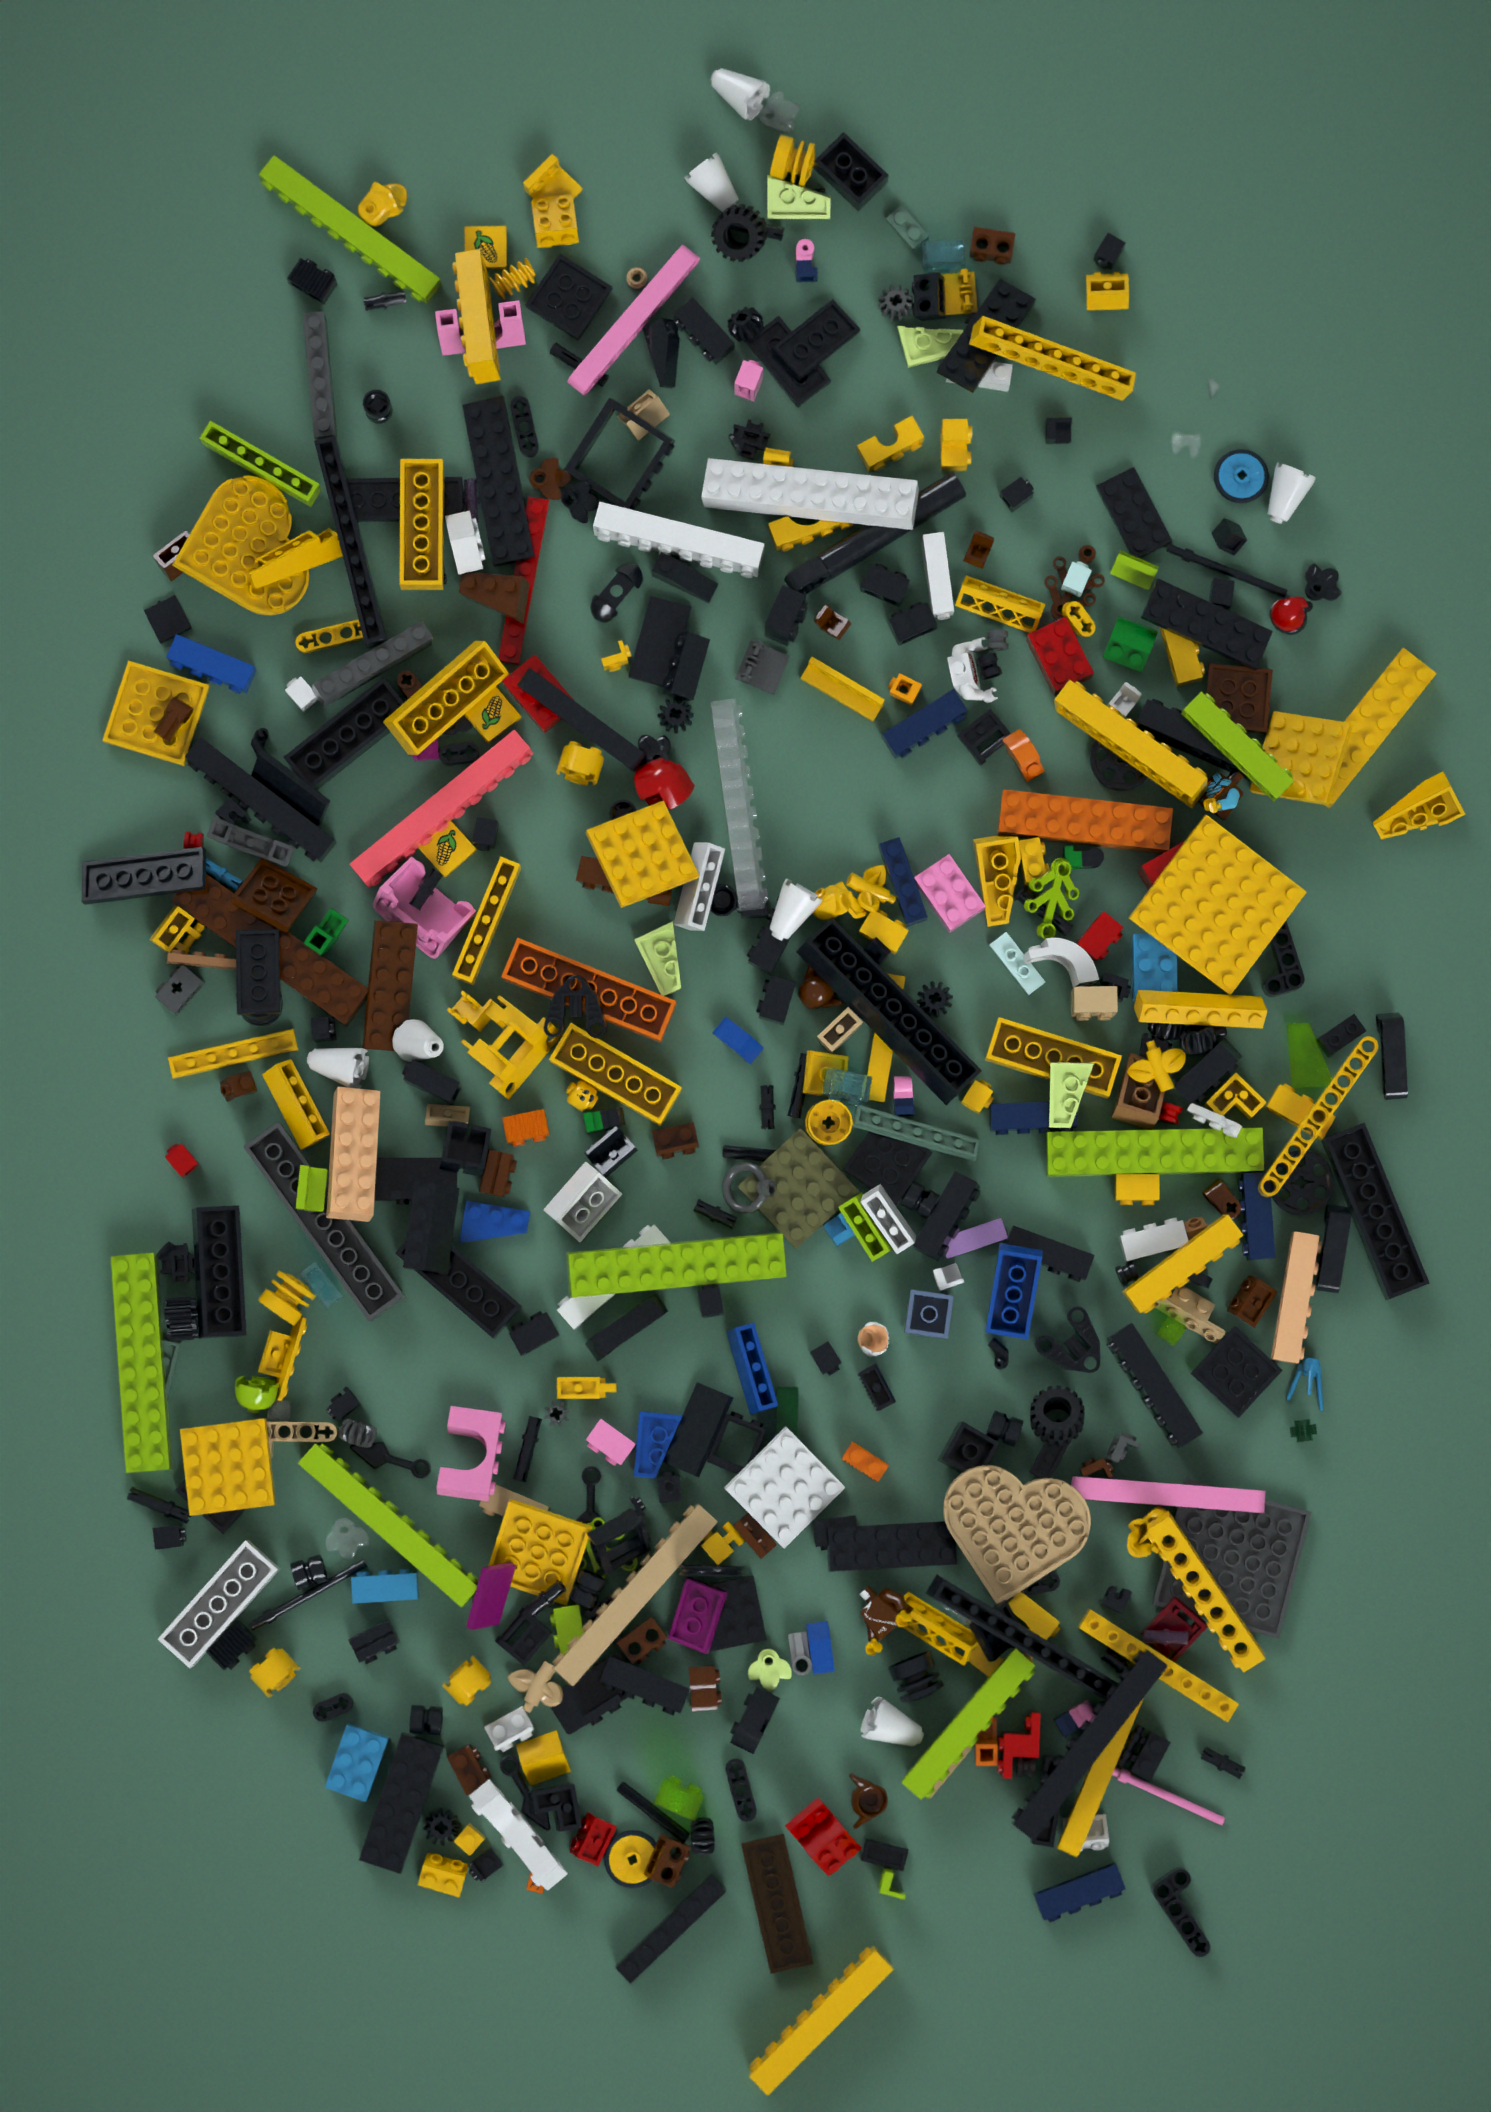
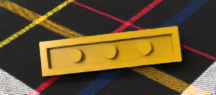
M966 575L955 606L1032 633L1037 629L1045 604ZM963 594L972 596L975 602L968 604L961 601ZM990 602L995 609L991 611L985 610L982 603ZM1005 609L1012 610L1015 616L1011 618L1004 617L1002 611ZM1026 616L1034 618L1033 627L1024 624L1021 618Z
M814 657L810 658L808 666L800 678L874 722L885 702V699Z
M907 1592L904 1595L905 1602L914 1610L910 1612L912 1620L907 1622V1627L902 1628L964 1666L968 1662L972 1650L978 1644L972 1630L912 1593ZM918 1624L924 1625L928 1632L924 1633L921 1631ZM940 1635L943 1637L946 1644L939 1642L936 1636ZM958 1646L964 1650V1656L958 1654L955 1647Z

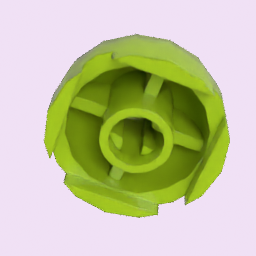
M240 1376L235 1381V1397L241 1406L247 1408L248 1412L259 1413L260 1410L272 1406L278 1394L279 1384L274 1385L275 1381L266 1377L252 1376L251 1380H245V1376Z

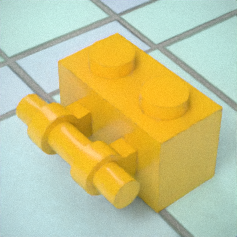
M1094 272V275H1086L1087 311L1129 309L1128 273L1120 274V272H1113V274H1101V272Z
M174 905L149 940L167 953H170L175 947L177 950L185 951L187 955L190 952L189 948L195 940L201 937L200 933L205 927L199 922L194 928L190 927L195 918L179 906ZM187 932L189 935L182 944L178 942L183 934Z

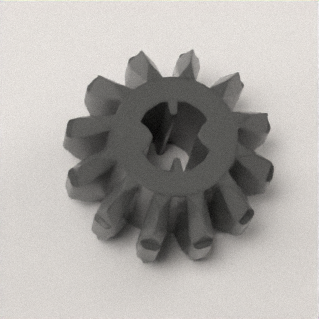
M890 285L889 291L883 289V296L878 297L880 302L878 309L884 310L882 313L883 317L889 314L890 321H893L894 316H897L898 321H901L902 315L908 317V310H912L911 302L913 301V296H907L909 294L908 289L902 292L901 285H898L897 290H894V286ZM894 300L899 301L897 306L893 305Z
M348 1418L344 1420L340 1427L339 1437L350 1444L369 1448L375 1442L377 1429L373 1425Z

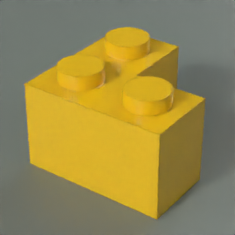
M942 419L940 429L941 471H966L967 464H971V452H967V444H971L972 425H968V419Z
M1234 1073L1204 1103V1106L1208 1110L1224 1116L1234 1105L1249 1120L1267 1102L1237 1073Z

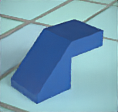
M726 1016L712 1032L721 1042L733 1049L749 1064L764 1049L752 1036Z
M828 1621L806 1624L813 1675L835 1672Z

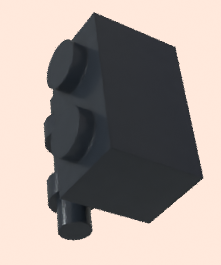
M1137 1724L1134 1731H1130L1128 1735L1130 1738L1125 1748L1122 1749L1117 1763L1125 1766L1128 1759L1133 1761L1129 1770L1151 1781L1171 1742L1151 1731H1148L1145 1738L1142 1737L1141 1734L1144 1727ZM1137 1742H1139L1142 1745L1140 1746L1137 1754L1134 1755L1132 1754V1751L1136 1746Z

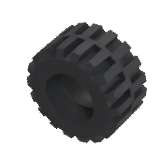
M740 204L738 207L733 205L727 208L712 226L714 230L711 232V237H714L712 243L718 246L716 251L718 253L721 251L723 258L730 257V261L735 262L738 259V262H743L745 259L749 260L755 256L764 246V241L768 236L765 233L768 227L763 224L766 220L764 217L760 218L758 216L760 214L758 210L756 212L752 211V206L749 205L745 208V204ZM739 223L745 226L749 232V242L739 243L735 241L730 234V224Z
M1056 1385V1389L1049 1386L1047 1391L1043 1389L1039 1391V1396L1035 1395L1030 1408V1426L1034 1430L1035 1436H1041L1040 1440L1042 1442L1049 1441V1445H1053L1056 1442L1058 1446L1063 1445L1065 1441L1067 1444L1071 1443L1072 1438L1076 1439L1079 1436V1432H1082L1084 1425L1085 1408L1081 1397L1077 1398L1078 1394L1075 1391L1071 1393L1070 1388L1065 1387L1064 1390ZM1052 1409H1061L1067 1412L1070 1417L1063 1422H1053L1045 1414Z

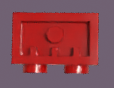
M587 1812L586 1816L581 1820L582 1828L579 1829L576 1837L570 1843L569 1852L581 1860L599 1866L617 1826Z

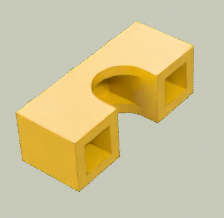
M913 416L894 425L893 432L897 437L895 444L884 446L878 441L876 436H873L857 445L856 451L868 472L872 470L875 472L886 466L885 463L893 460L895 462L904 456L903 453L909 450L913 452L922 447L925 437Z

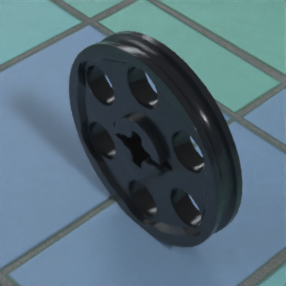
M1095 740L1091 749L1090 764L1099 782L1108 788L1125 791L1134 789L1146 781L1147 776L1133 766H1130L1127 762L1122 761L1119 763L1118 756ZM1098 750H1105L1107 758L1100 761L1095 757V753ZM1106 769L1113 770L1115 773L1114 778L1111 780L1104 779L1103 771ZM1129 772L1136 776V780L1130 784L1126 783L1123 778Z
M1298 1150L1289 1152L1291 1157L1299 1154ZM1307 1151L1303 1156L1305 1159L1304 1166L1295 1167L1281 1187V1189H1286L1289 1192V1198L1282 1201L1278 1198L1277 1193L1271 1196L1273 1201L1282 1210L1290 1214L1307 1215L1316 1212L1328 1202L1333 1191L1334 1179L1329 1165L1319 1155ZM1277 1164L1276 1170L1279 1167H1283L1286 1169V1167L1283 1164ZM1315 1165H1321L1324 1168L1323 1176L1317 1177L1313 1174V1167ZM1299 1177H1302V1180L1306 1182L1313 1181V1183L1303 1185V1189L1299 1185L1289 1184L1299 1180ZM1270 1182L1271 1192H1273L1274 1185L1272 1182ZM1317 1186L1325 1188L1326 1195L1324 1198L1316 1197L1314 1191ZM1305 1198L1308 1201L1309 1205L1306 1210H1300L1297 1207L1298 1199Z
M679 1565L682 1569L679 1575L743 1577L742 1570L745 1567Z

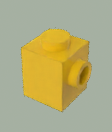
M982 1079L979 1082L975 1080L961 1101V1104L979 1114L982 1108H988L994 1099L991 1096L993 1093L990 1089L991 1085Z

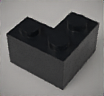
M573 1783L528 1791L531 1813L538 1814L553 1811L556 1831L562 1832L582 1828L576 1790Z

